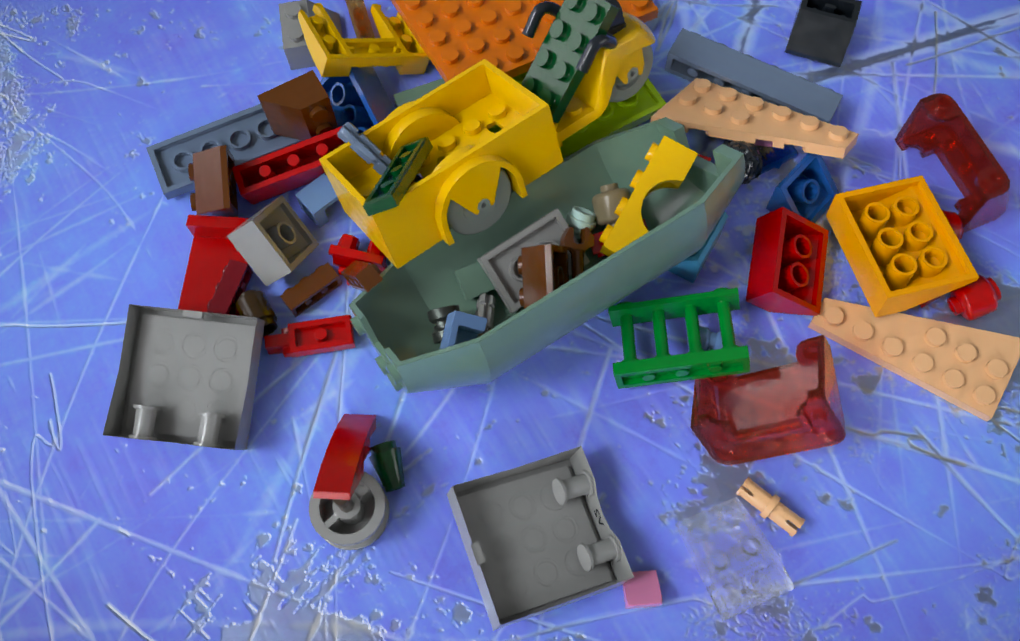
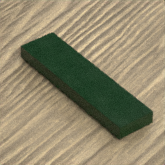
M428 137L400 147L364 202L363 208L368 216L389 210L400 204L433 148Z

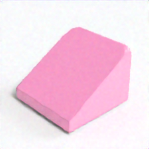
M656 570L632 572L634 577L622 584L625 609L656 607L663 604Z

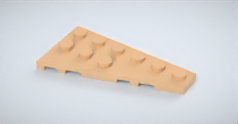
M700 78L694 79L651 116V122L667 117L684 125L686 133H688L689 129L704 130L709 137L745 141L751 144H755L756 139L773 142L772 147L784 149L785 145L801 146L805 153L841 159L856 145L859 135L843 126L826 123L817 117L806 116L792 111L788 107L777 106L764 101L762 98L751 97L737 92L733 88L723 87L711 83L707 79Z
M829 298L822 300L820 315L813 316L808 325V328L986 422L993 418L1020 358V337L903 313H894L875 318L871 307Z

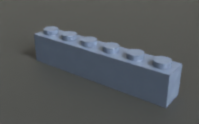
M682 28L668 52L664 69L690 82L696 78L707 79L711 83L733 88L737 92L751 97L762 98L764 101L777 106L788 107L800 114L817 117L826 123H830L843 95L834 92L830 88L822 87L803 77L791 74L777 66L767 64L753 58L751 55L736 51L722 43H717Z

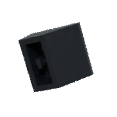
M801 0L785 53L840 67L855 29L862 1Z

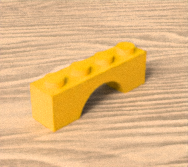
M665 135L659 145L655 142L652 143L644 158L649 161V164L644 172L639 169L637 170L629 185L634 188V191L629 199L624 196L622 197L614 212L619 218L614 227L607 224L599 239L600 242L604 243L600 251L601 253L609 257L649 232L642 220L641 208L643 200L649 194L659 189H678L698 155L697 152Z

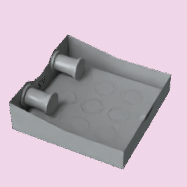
M129 304L120 366L103 435L229 450H247L265 321L256 317Z
M582 446L514 469L454 485L447 493L493 631L617 588L634 577L620 540L610 529L602 513L597 497L596 481Z

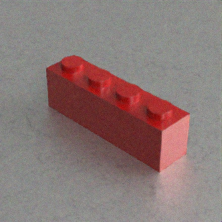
M341 127L232 167L240 195L254 205L310 184L323 173L326 175L319 159L345 144L337 135Z

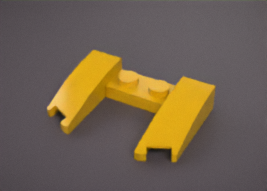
M322 3L313 5L312 11L315 15L309 18L302 9L298 12V19L307 47L321 77L349 76L352 67L395 66L400 75L424 74L430 59L399 12H397L396 17H385L381 11V5L372 4L370 11L381 38H342Z

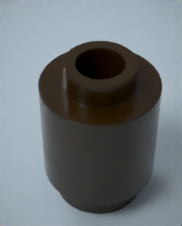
M248 290L239 296L235 304L239 315L264 320L263 337L272 334L278 327L276 323L277 316L265 293Z

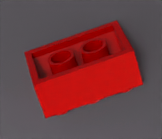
M785 207L757 218L746 302L773 313L820 315L829 231Z

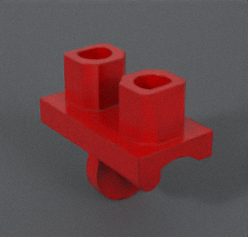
M343 234L338 244H331L328 251L329 255L333 257V265L339 267L338 274L340 275L355 260L374 263L381 273L388 267L386 256L372 241L369 243L367 252L359 251L360 241L353 235Z

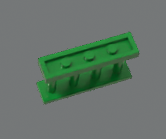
M718 288L711 292L634 303L625 301L609 307L608 313L612 326H621L624 360L613 363V373L618 389L749 373L750 359L748 346L736 345L731 316L732 310L740 309L738 288ZM718 313L723 347L721 349L705 351L702 348L698 315ZM685 317L689 352L671 355L669 354L666 320ZM653 321L656 356L639 360L636 355L633 324Z

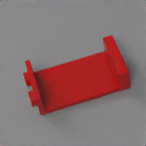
M188 214L186 226L194 238L179 301V310L207 312L208 302L213 298L215 287L220 282L223 276V269L228 265L229 260L248 264L227 236L249 218Z

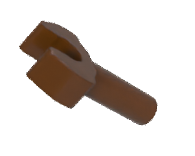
M573 227L566 228L560 239V246L567 247V250L571 253L572 279L584 272V253L588 248L594 246V237L588 227L581 229V242L579 244L574 241Z

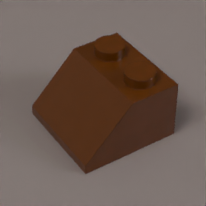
M313 70L257 96L269 125L276 135L304 141L338 128L329 96Z
M226 145L194 153L193 163L188 164L190 181L195 183V193L190 194L191 209L196 211L197 215L238 217L236 179L232 167H235V158Z
M554 244L521 248L522 255L518 257V271L520 275H523V288H520L519 301L521 307L525 309L569 282L568 250L565 246Z

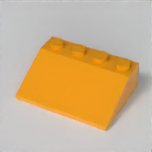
M922 175L835 194L826 217L875 318L906 311L978 280L979 276Z

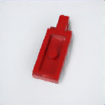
M343 315L287 324L288 327L281 329V334L264 336L265 349L269 355L283 353L284 357L294 358L356 348L354 328L350 321L352 316Z

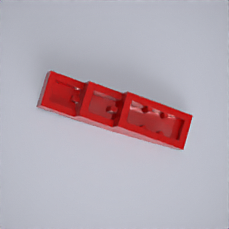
M344 414L330 439L313 490V498L351 499L364 475V460L370 452V437L376 429V415Z

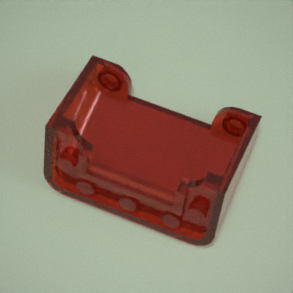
M937 93L920 99L896 136L895 142L901 151L907 150L908 147L920 150L919 154L922 158L934 153L937 155L964 196L954 205L961 218L964 232L997 220L1008 208L1010 180L952 97Z
M824 335L803 340L797 345L796 358L798 362L740 376L733 374L695 379L690 428L716 462L725 465H735L832 446L844 440L846 428L831 347Z

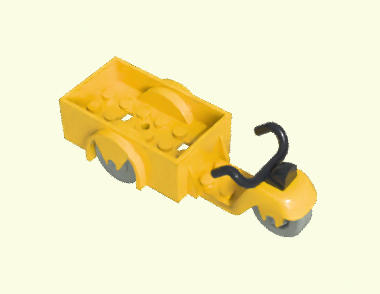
M607 0L618 7L619 11L607 34L593 37L586 45L576 66V69L585 73L559 123L553 122L548 103L486 59H483L421 98L407 102L393 110L383 121L363 132L381 150L380 154L382 156L386 154L392 160L401 146L424 137H428L433 146L397 207L372 216L367 215L363 208L364 202L382 175L372 168L374 164H368L350 148L351 143L347 142L321 157L319 161L345 213L398 269L442 240L449 246L454 244L455 242L449 227L463 235L477 234L491 227L505 212L511 197V187L520 197H526L528 194L525 186L564 162L560 149L563 146L562 141L598 119L606 110L609 101H624L636 94L646 82L652 69L653 51L651 45L655 43L656 39L651 29L639 18L630 13L622 12V8L617 0ZM543 1L537 4L530 13L522 34L533 38L542 17L545 14L556 17L561 6L551 1ZM495 125L501 128L497 133L488 130Z

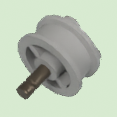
M364 472L350 500L313 498L312 492L309 501L311 523L316 532L336 548L342 550L365 548L382 535L388 524L390 515L388 498L377 480Z

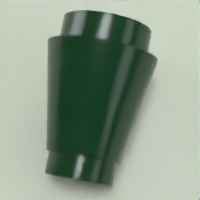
M395 440L371 447L369 460L385 487L386 493L405 487L401 447L396 446Z

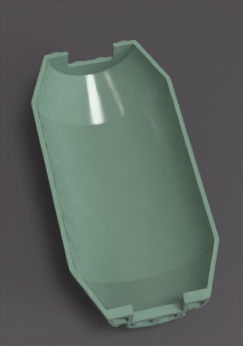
M667 117L593 141L563 159L564 162L525 186L528 194L526 197L522 198L515 191L511 190L510 201L505 212L488 229L477 234L463 235L449 227L455 242L454 244L449 246L442 240L398 269L391 263L380 274L383 278L380 283L368 293L361 292L349 304L355 316L350 321L359 336L366 334L379 355L375 358L376 363L383 374L387 375L397 392L403 389L406 393H416L488 384L698 252L705 244L744 180V154L721 144L712 150L715 164L697 155L678 189H659L649 194L643 200L641 214L642 219H645L648 233L609 257L598 258L597 255L593 256L591 247L588 248L585 254L590 262L584 266L582 274L573 279L571 274L569 282L525 309L521 307L515 312L510 313L496 289L486 292L487 295H493L496 300L493 329L476 339L440 349L441 343L434 344L432 337L436 324L429 322L427 312L440 307L459 305L460 312L475 315L477 300L480 298L479 295L465 300L453 271L477 262L479 257L554 209H559L565 221L567 213L572 211L573 206L583 207L594 212L592 198L596 194L601 193V186L618 183L619 188H628L632 194L634 188L629 185L638 169L643 172L649 164V161L644 159L653 142L659 145L664 135L689 148L684 125ZM596 224L595 229L591 233L602 232L605 230V226Z

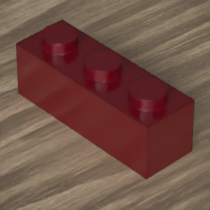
M229 260L228 265L223 269V276L220 282L215 287V294L208 302V313L235 315L237 310L235 304L239 296L245 292L253 274L248 264Z

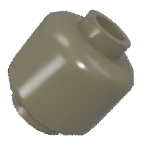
M618 183L601 186V193L596 194L592 198L596 222L601 226H605V228L607 224L614 227L619 218L618 215L614 214L623 196L628 199L631 196V191L628 188H619Z

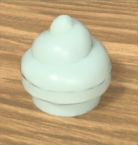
M573 206L572 211L567 213L566 223L569 227H573L576 239L581 238L582 228L588 227L590 231L595 229L597 224L595 221L596 214L589 209Z

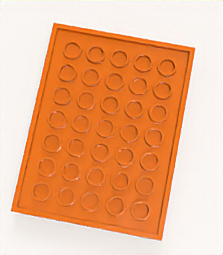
M390 0L445 82L483 59L492 63L511 78L528 72L556 18L545 14L534 37L530 38L522 34L530 13L537 4L543 1H551L560 6L564 2V0ZM617 0L622 8V12L630 13L644 23L658 16V8L651 0Z

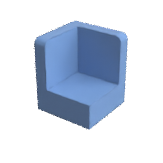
M324 173L295 194L301 209L319 229L329 222L325 209L336 202L338 197Z
M457 310L449 313L440 349L476 339L478 334L485 332L487 318Z

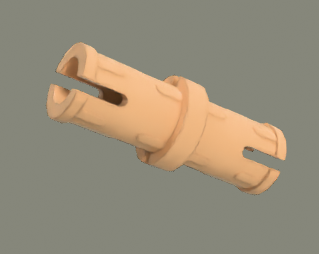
M750 477L744 481L743 486L741 485L735 493L759 510V515L762 518L766 519L768 517L789 533L791 537L797 533V529H800L805 522L804 518H801L781 503V498L778 495L774 494L772 496L752 481Z

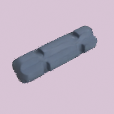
M351 122L345 123L339 129L338 137L345 143H351L350 148L368 164H374L372 168L380 175H383L392 160L386 154L382 156L380 154L381 150L363 133L359 135L357 133L359 129Z

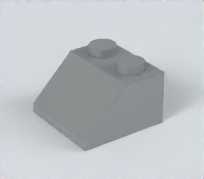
M309 0L279 4L283 49L291 70L316 66L307 47L298 19V12L301 9L307 14L308 18L315 15L312 9L316 3ZM325 8L343 38L340 15Z
M283 195L247 219L227 236L266 287L291 273L319 245Z

